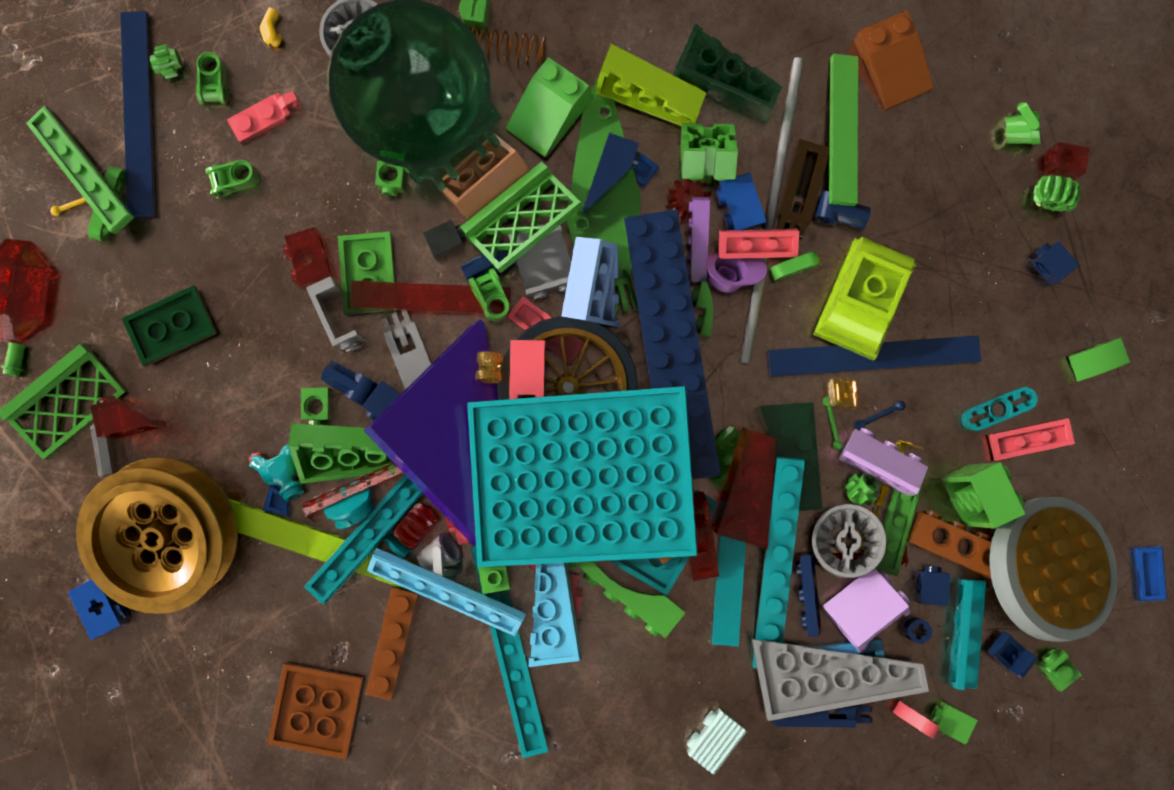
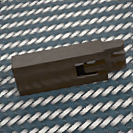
M799 139L797 142L777 217L780 218L777 229H784L785 225L789 226L788 229L798 228L799 240L803 239L806 225L808 226L811 223L830 152V147ZM795 196L806 199L802 214L798 213L801 202L795 201L791 211Z

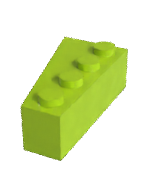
M612 43L601 68L595 94L682 126V123L695 124L706 96V92L699 87L675 77Z

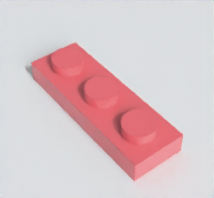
M797 229L719 230L718 257L720 259L798 257L799 230Z
M522 296L507 316L524 330L540 321L552 318L524 296ZM563 336L566 362L571 365L581 352L585 342L578 337ZM560 337L545 341V346L563 359Z
M1069 418L988 435L994 461L1075 444Z

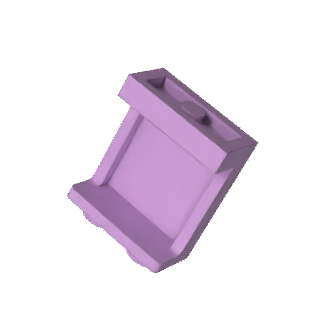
M875 568L869 573L858 577L823 605L827 616L860 654L868 648L867 643L903 614L905 616L910 614L908 606L910 601L901 590L896 592L890 585L892 581L883 570L878 572Z

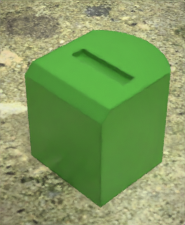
M461 0L459 12L463 25L466 24L469 30H472L474 26H477L479 31H482L485 27L489 28L492 9L491 1Z

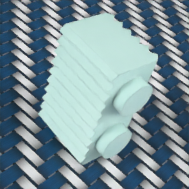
M720 708L717 709L716 713L712 710L703 721V724L706 726L700 734L695 732L687 742L689 747L687 749L688 755L713 775H715L747 732L741 724Z

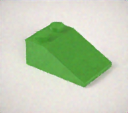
M548 57L529 82L505 129L544 158H547L594 97L590 86Z

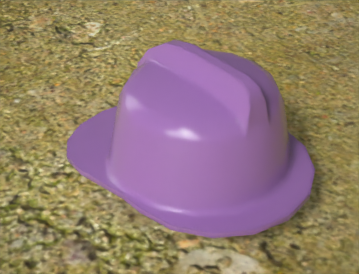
M713 253L706 260V269L709 273L708 285L714 286L717 290L725 293L734 292L741 286L757 284L764 280L767 274V266L761 258L720 259L718 253Z

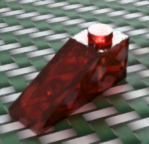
M704 491L694 493L698 555L688 556L693 581L719 576L710 508Z

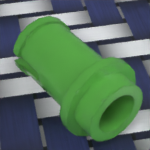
M8 342L5 364L1 365L3 369L2 374L20 376V372L24 370L21 366L26 345Z

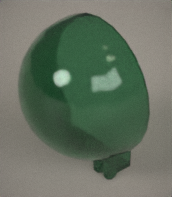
M394 0L377 4L361 13L341 32L331 51L327 67V96L335 120L344 135L359 150L380 162L403 167L415 184H420L430 177L435 185L443 191L446 189L445 182L436 173L440 167H443L447 175L456 181L459 175L449 162L450 159L469 144H471L480 157H486V149L477 139L482 134H484L493 147L497 148L500 145L498 138L490 129V127L502 119V116L490 101V72L485 53L475 35L458 17L440 6L421 0Z

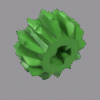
M1062 175L1042 176L1038 180L1037 185H1035L1033 200L1036 202V205L1053 212H1070L1080 202L1081 187L1077 181H1072L1071 178H1065Z

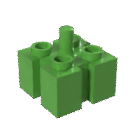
M682 123L680 143L682 179L693 181L701 179L703 185L711 184L712 176L718 181L736 178L738 148L737 141L735 140L734 124H713V127H703V124Z

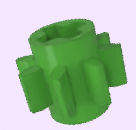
M167 44L154 47L156 52H154V55H150V62L155 74H162V76H165V79L178 76L177 71L183 65L177 49L168 48Z
M855 473L848 479L849 484L845 488L847 489V497L851 502L860 506L866 503L870 506L878 499L876 495L880 490H878L879 483L875 477L863 473L861 476Z

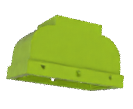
M865 237L855 238L813 335L874 361L877 358L915 268V259Z

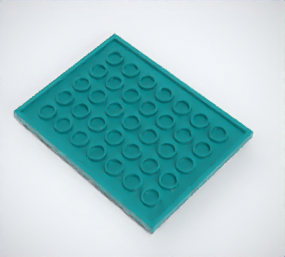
M686 386L467 403L477 567L698 555Z

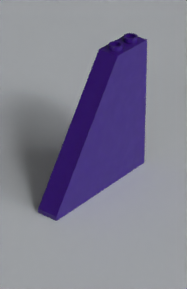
M481 319L471 324L363 430L474 547H476L467 403L499 400L485 323Z

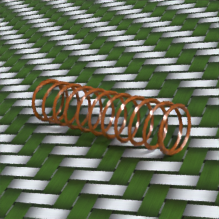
M446 21L441 25L439 47L441 50L445 45L446 32V50H449L451 34L456 25L457 52L459 51L463 30L466 27V53H469L471 38L476 28L477 55L479 54L481 40L486 30V56H489L492 38L496 31L497 58L499 57L502 40L506 33V59H509L512 42L516 34V60H519L522 44L526 36V62H529L533 42L536 38V63L538 64L540 60V64H543L546 36L543 37L539 49L537 35L533 36L529 47L527 33L522 36L519 45L517 32L513 33L509 43L507 30L503 31L499 41L497 29L492 31L489 39V32L486 27L483 28L479 38L477 26L472 28L469 36V28L466 24L461 28L460 34L457 23L452 25L450 32ZM443 28H444V37H443V43H442V34H443Z

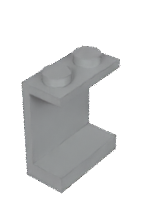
M559 225L516 260L527 298L533 297L534 300L543 299L549 296L548 292L557 289L559 293L566 292L571 260L562 234L561 225ZM530 233L518 234L516 243H524L529 239ZM508 234L509 239H510V242H511V236H512V234Z
M330 276L306 287L332 346L342 352L346 350L347 353L361 348L360 343L366 341L365 337L356 330L341 336L326 302L342 295L341 285Z

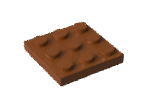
M285 662L282 667L267 744L347 759L364 677Z

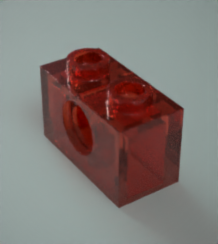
M312 227L284 236L286 244L283 245L286 258L292 261L294 269L290 270L295 285L299 284V287L307 290L306 287L331 276L334 279L323 240L317 228ZM312 254V262L306 266L302 265L303 256Z

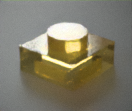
M831 379L827 381L829 407L853 408L858 406L856 380Z

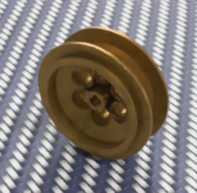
M152 457L141 459L125 466L118 472L106 477L91 490L84 500L78 515L76 541L81 561L87 573L107 596L127 608L144 613L161 614L175 612L192 605L222 579L235 557L238 543V527L229 499L221 487L208 474L198 467L178 459ZM145 504L150 507L151 512L146 509ZM171 505L176 507L178 513L173 511ZM135 527L138 528L140 534L136 532ZM186 528L191 530L193 536L188 534ZM175 550L181 554V557L176 554Z

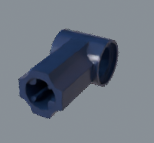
M822 191L814 218L829 224L840 223L864 230L870 217L871 207L857 204L855 207L829 204V191Z
M498 250L496 260L498 262L502 261L508 256L509 250ZM481 254L460 265L469 282V278L473 277L476 279L488 274L492 268L496 271L497 275L503 274L515 267L517 263L515 261L500 273Z
M332 360L326 365L320 379L329 386L345 393L344 396L362 406L377 386V383L358 372L355 374Z

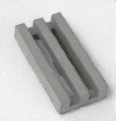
M95 422L90 429L98 476L100 478L108 477L112 474L104 422Z

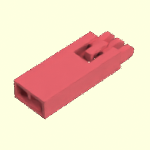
M511 340L510 399H522V395H534V398L544 397L545 341Z

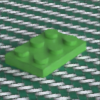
M389 231L338 236L343 314L355 315L398 311L392 233Z

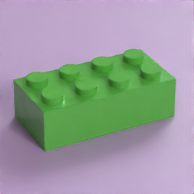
M1001 462L969 464L941 477L962 524L965 526L997 528L1025 515L1023 510L1025 506L1024 500L1018 491H1014L1010 483L1012 481L1011 473L1005 465L1002 466Z

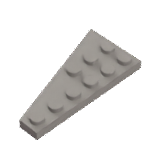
M752 639L768 721L929 692L924 664Z

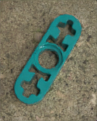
M1029 387L1015 389L967 409L962 415V424L969 431L983 430L1033 409L1037 404V394ZM1020 393L1028 395L1029 400L1026 401V405L1021 403L1013 406L1010 402L1021 398ZM996 402H1002L1006 407V412L1002 417H998L993 413V405ZM972 412L974 415L986 413L988 416L978 421L979 426L975 423L971 424L969 421L973 417Z

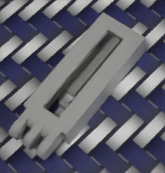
M405 307L401 309L402 316L404 317L403 320L399 319L396 311L391 313L394 320L393 324H390L387 315L381 318L387 331L384 333V337L406 389L432 362L417 324L412 322ZM409 334L415 349L404 353L401 344L403 347L410 345L406 338V335Z

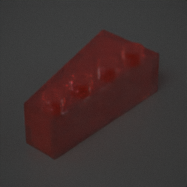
M742 427L710 527L716 534L768 549L775 437Z

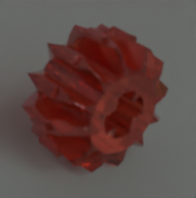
M683 179V184L677 180L674 181L675 189L668 190V195L673 198L667 200V205L675 206L672 210L677 209V212H682L680 220H684L686 214H689L690 218H692V212H689V203L684 201L685 194H688V197L692 194L694 197L711 198V192H703L707 187L706 182L698 186V180L689 183V179Z
M422 502L417 503L396 527L394 536L399 539L398 541L401 544L406 545L410 549L415 548L436 523L438 515L428 505L426 506Z

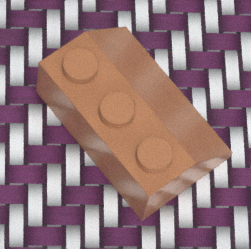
M494 133L438 181L436 185L469 220L528 173L530 169L518 152Z

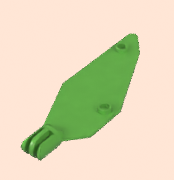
M598 77L591 90L594 98L582 113L570 192L581 201L583 207L567 219V224L573 245H575L576 237L601 239L617 244L618 278H614V287L619 295L621 310L623 313L629 312V307L624 290L625 287L633 311L639 309L630 279L632 265L624 218L639 216L642 198L633 167H631L629 174L588 214L582 213L609 133L624 137L615 102L595 94ZM607 111L609 115L602 116L600 112ZM615 303V315H618V306Z

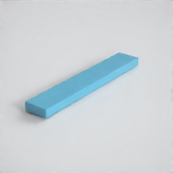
M378 548L374 551L367 569L368 572L513 636H516L526 615L524 612Z

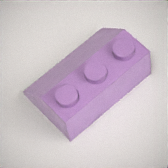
M861 428L860 431L855 429L838 459L866 474L872 475L877 480L909 497L916 495L920 490L928 469L923 464L924 460L912 453L906 456L898 451L900 447L885 440L882 443L874 439L876 435L867 429Z

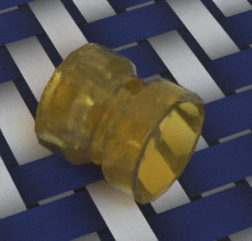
M478 352L477 363L479 364V369L476 371L475 380L482 383H501L502 372L500 371V366L503 364L504 355L497 352Z

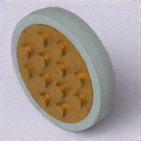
M1040 497L1024 502L1023 510L1025 515L1003 524L995 530L990 548V573L996 596L1003 610L1014 624L1025 633L1037 639L1068 642L1087 637L1103 625L1110 615L1116 599L1118 571L1111 542L1098 520L1080 504L1062 497Z

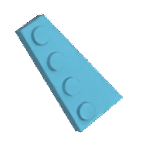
M567 563L536 564L534 586L536 594L532 612L534 620L530 639L532 647L528 667L582 660V652Z

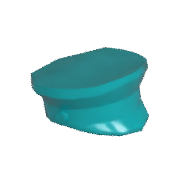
M358 480L336 489L322 504L326 517L335 521L337 529H345L361 522L370 514L373 508V501L370 498L372 489Z

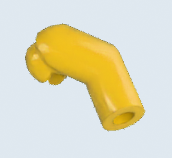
M268 8L260 25V32L267 45L271 44L273 47H278L282 42V35L276 33L275 24L280 13L273 8Z

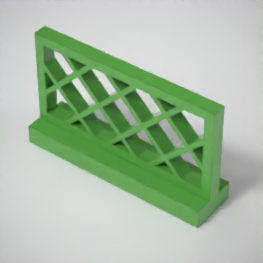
M541 161L460 228L469 242L502 273L582 208L583 205ZM551 185L555 186L554 194L542 195ZM570 200L572 202L566 209L557 210L559 201ZM553 201L552 210H540L541 202ZM530 202H535L534 211H522ZM538 217H550L549 223L545 226H537ZM515 218L513 227L502 228V225L509 219ZM532 218L531 227H519L520 219ZM530 233L529 239L524 243H516L518 234ZM512 234L511 242L499 244L500 235ZM489 235H494L493 244H481ZM498 250H509L508 256L502 261L498 262L496 260Z
M87 343L76 346L0 409V417L3 420H7L42 460L46 459L127 392L92 353L93 350ZM89 360L96 367V378L81 377L82 366ZM75 371H77L76 377L71 376ZM101 373L106 379H101ZM66 379L76 380L75 395L61 394L63 381ZM81 380L95 382L94 397L80 396ZM100 382L110 383L117 392L110 398L99 397ZM56 388V394L50 393L52 390ZM45 396L55 397V411H40L41 399ZM61 398L75 399L74 414L60 413ZM80 399L94 400V409L91 414H79ZM99 401H105L102 405L99 406ZM35 405V410H29ZM24 413L35 414L34 429L24 428L17 419ZM40 415L54 416L53 430L39 429ZM59 416L73 417V428L69 432L58 431ZM78 418H85L78 424ZM39 433L53 434L52 446L46 451L38 444ZM58 435H64L58 440Z

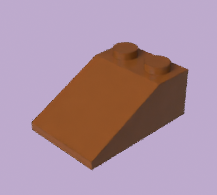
M908 10L859 30L854 43L885 110L934 89L920 37Z

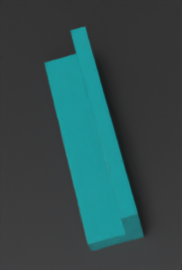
M957 578L948 685L958 690H965V688L978 689L986 581Z

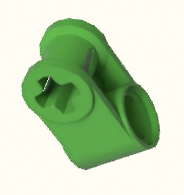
M204 52L197 59L196 95L200 105H205L206 102L228 103L227 67L213 52ZM212 62H217L215 70L208 72V65Z
M245 160L213 165L205 169L206 175H209L212 186L210 194L213 197L227 196L237 191L253 188L260 180L259 171ZM249 169L248 177L241 180V173Z
M492 268L488 274L476 279L473 277L469 278L471 289L487 319L492 322L504 320L509 311V302L496 271ZM492 303H500L504 311L501 314H494L489 306Z

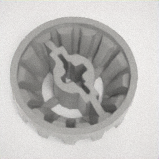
M372 0L336 1L324 13L319 30L321 43L328 56L340 67L345 66L352 71H357V68L363 67L366 70L371 69L372 64L377 61L381 63L384 60L386 51L391 49V36L393 32L384 10ZM364 23L369 24L373 28H367ZM341 42L349 43L350 47L355 50V55L348 53L343 48ZM369 45H375L369 53L359 56L360 50L366 49Z
M852 504L839 505L826 511L817 521L811 539L814 556L821 564V567L840 578L852 579L869 573L880 563L886 549V535L879 519L866 508ZM844 525L836 540L829 539L834 529ZM855 527L862 531L866 542H861L859 533L854 530ZM849 529L850 539L855 541V544L851 545L847 555L846 544L841 543V540L845 539ZM829 544H836L837 550L842 553V560L832 554ZM860 546L866 547L865 550L867 551H864L860 558L852 561L853 553Z

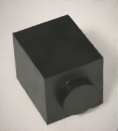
M449 220L423 232L436 261L465 248L462 241L466 237L460 228V224L454 226L452 220Z

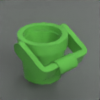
M1021 102L1017 106L1020 115L1006 118L1007 144L1040 145L1039 110L1031 111L1026 102Z

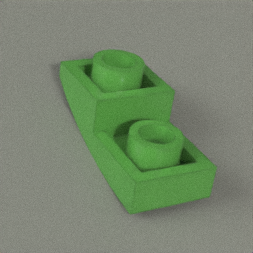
M702 281L700 287H694L692 302L695 303L694 310L704 312V315H698L696 323L697 330L700 331L698 337L709 340L713 326V302L708 283Z
M1121 337L1068 356L1077 382L1130 363Z

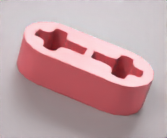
M901 701L898 702L893 710L894 714L932 739L935 738L941 728Z

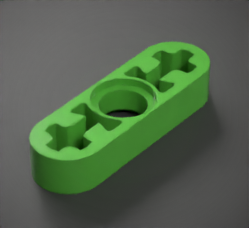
M110 166L104 178L121 198L126 184V170ZM93 210L88 226V237L104 242L108 238L110 231Z

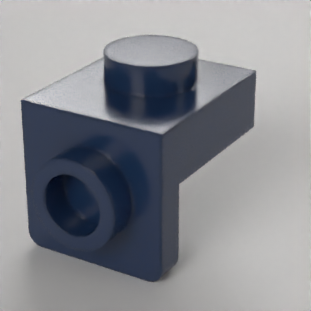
M1005 631L1001 633L987 651L1005 669L1021 679L1024 678L1038 660L1037 656L1026 650Z

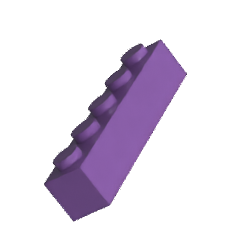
M692 197V202H689V212H692V218L688 219V228H691V235H688V245H691L690 251H687V261H690L687 273L690 282H707L706 260L708 258L710 199L709 197Z

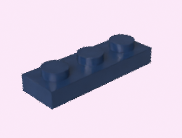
M803 552L800 555V560H796L797 575L802 576L803 586L799 587V599L801 603L805 604V613H802V627L807 629L808 637H817L822 632L815 558L813 552Z

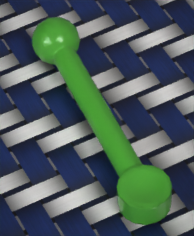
M827 396L823 399V405L827 407L834 437L833 447L835 450H841L843 442L839 439L832 408L834 399L831 396Z

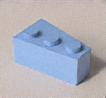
M576 237L562 317L620 328L619 319H615V303H619V295L615 294L614 278H618L617 244L601 239Z

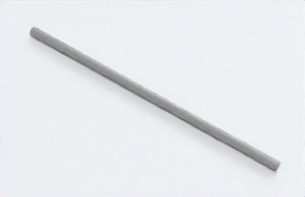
M795 57L793 60L765 218L766 223L763 230H771L775 227L804 59ZM761 258L766 266H768L769 258ZM765 278L753 285L740 363L750 364Z

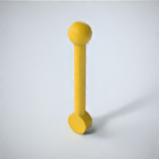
M81 198L60 207L53 206L51 214L59 216L62 211L87 201Z

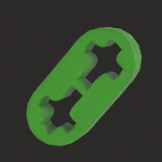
M813 251L779 263L769 269L774 281L816 267L821 263L817 252Z

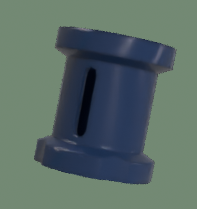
M911 617L903 623L902 632L907 639L918 644H923L931 639L932 628L927 621ZM913 627L922 628L921 633H913Z

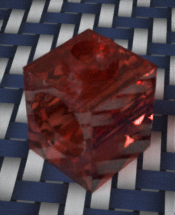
M1058 142L1046 152L1044 164L1047 165L1046 174L1062 175V177L1078 179L1083 176L1087 171L1090 147ZM1061 155L1068 158L1069 166L1061 161Z

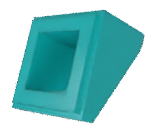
M398 527L384 539V543L401 559L406 558L418 546V542L403 527Z

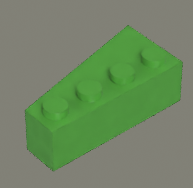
M291 423L289 449L301 484L402 471L363 431L365 428Z

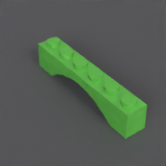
M595 561L567 563L572 569L578 566L585 573L582 577L593 586L598 583L606 590L603 594L612 602L616 603L619 600L627 606L624 611L634 620H637L639 617L647 623L645 628L655 637L661 634L666 638L685 614L683 609L664 594L635 591L619 584L610 578Z

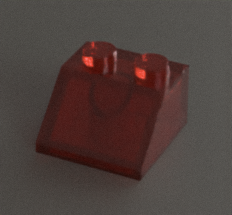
M108 396L98 399V404L90 405L96 435L99 438L120 439L167 427L166 421L134 402L125 401V398L116 399L115 396Z

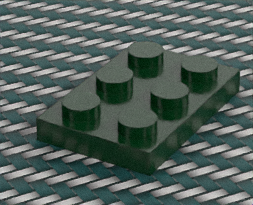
M194 285L121 318L140 362L145 367L218 334L201 295Z

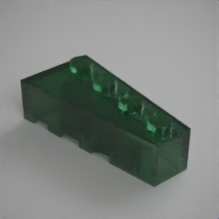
M696 23L674 71L675 77L699 87L706 92V96L766 122L782 89L780 84L758 68H752L744 62L743 57L736 52L733 54L722 46V42L714 36L711 38L704 33L703 28Z
M814 403L757 407L756 410L761 419L775 465L776 456L805 460L799 511L823 510Z

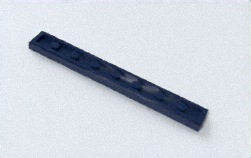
M147 11L120 12L127 207L135 216L134 218L156 217L149 14Z
M979 335L883 342L874 361L838 345L767 351L769 377L981 362Z

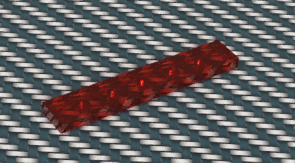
M351 281V309L484 314L471 286ZM502 287L509 302V311L507 314L509 315L511 302V287ZM492 303L489 306L494 314H501L504 311L500 303Z

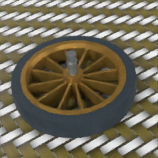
M559 316L532 325L515 339L547 341L560 337L565 373L560 375L545 355V359L558 375L556 380L545 375V379L555 382L554 387L545 388V391L555 390L556 394L553 396L575 395L578 393L588 394L580 390L581 386L617 382V391L638 390L636 368L629 351L612 331L599 323ZM563 336L579 337L586 340L572 373L567 372ZM590 341L603 350L606 356L576 377L575 372ZM510 347L503 357L498 373L497 392L499 400L510 399ZM608 358L610 359L617 379L580 383L579 380Z

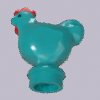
M289 444L285 445L279 455L267 460L261 452H253L251 457L248 458L249 468H253L256 473H259L265 483L281 487L279 495L283 497L285 502L291 501L304 493L301 482L294 480L297 470Z

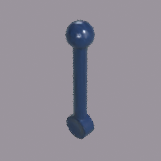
M897 401L895 406L865 420L855 421L854 427L857 430H861V428H865V425L894 411H903L906 404L903 401Z

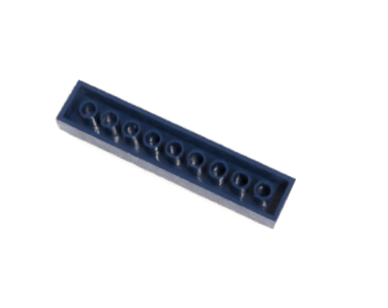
M677 209L624 218L651 389L686 386L693 480L720 476Z

